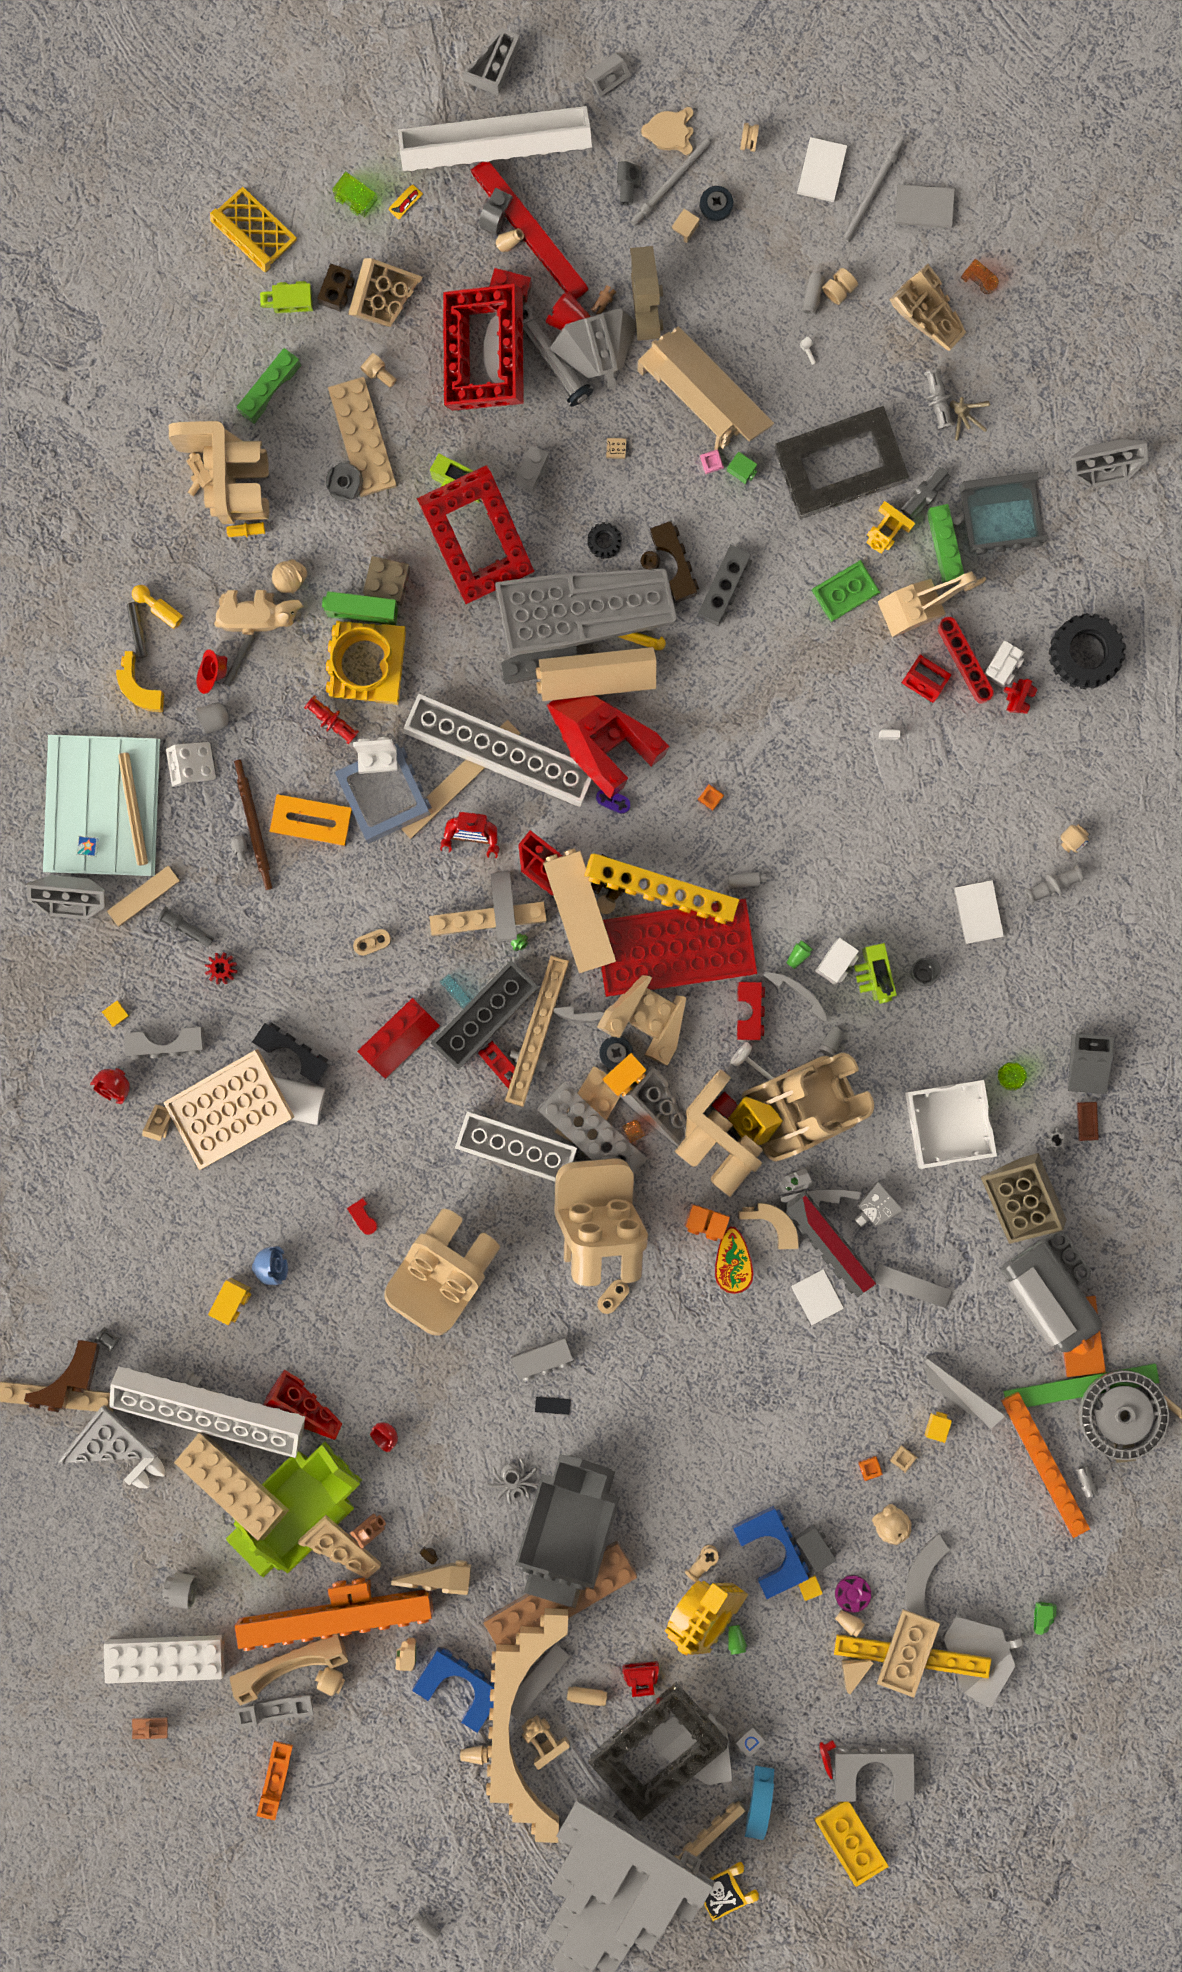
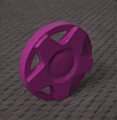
M849 1575L842 1578L836 1585L835 1599L843 1610L852 1613L859 1612L868 1606L871 1600V1589L863 1578ZM855 1579L853 1583H849L846 1580ZM863 1583L867 1587L868 1592L862 1590ZM839 1588H841L843 1591V1593L840 1596H838ZM861 1601H866V1602L860 1607V1602H861ZM848 1603L850 1608L845 1607L843 1604Z

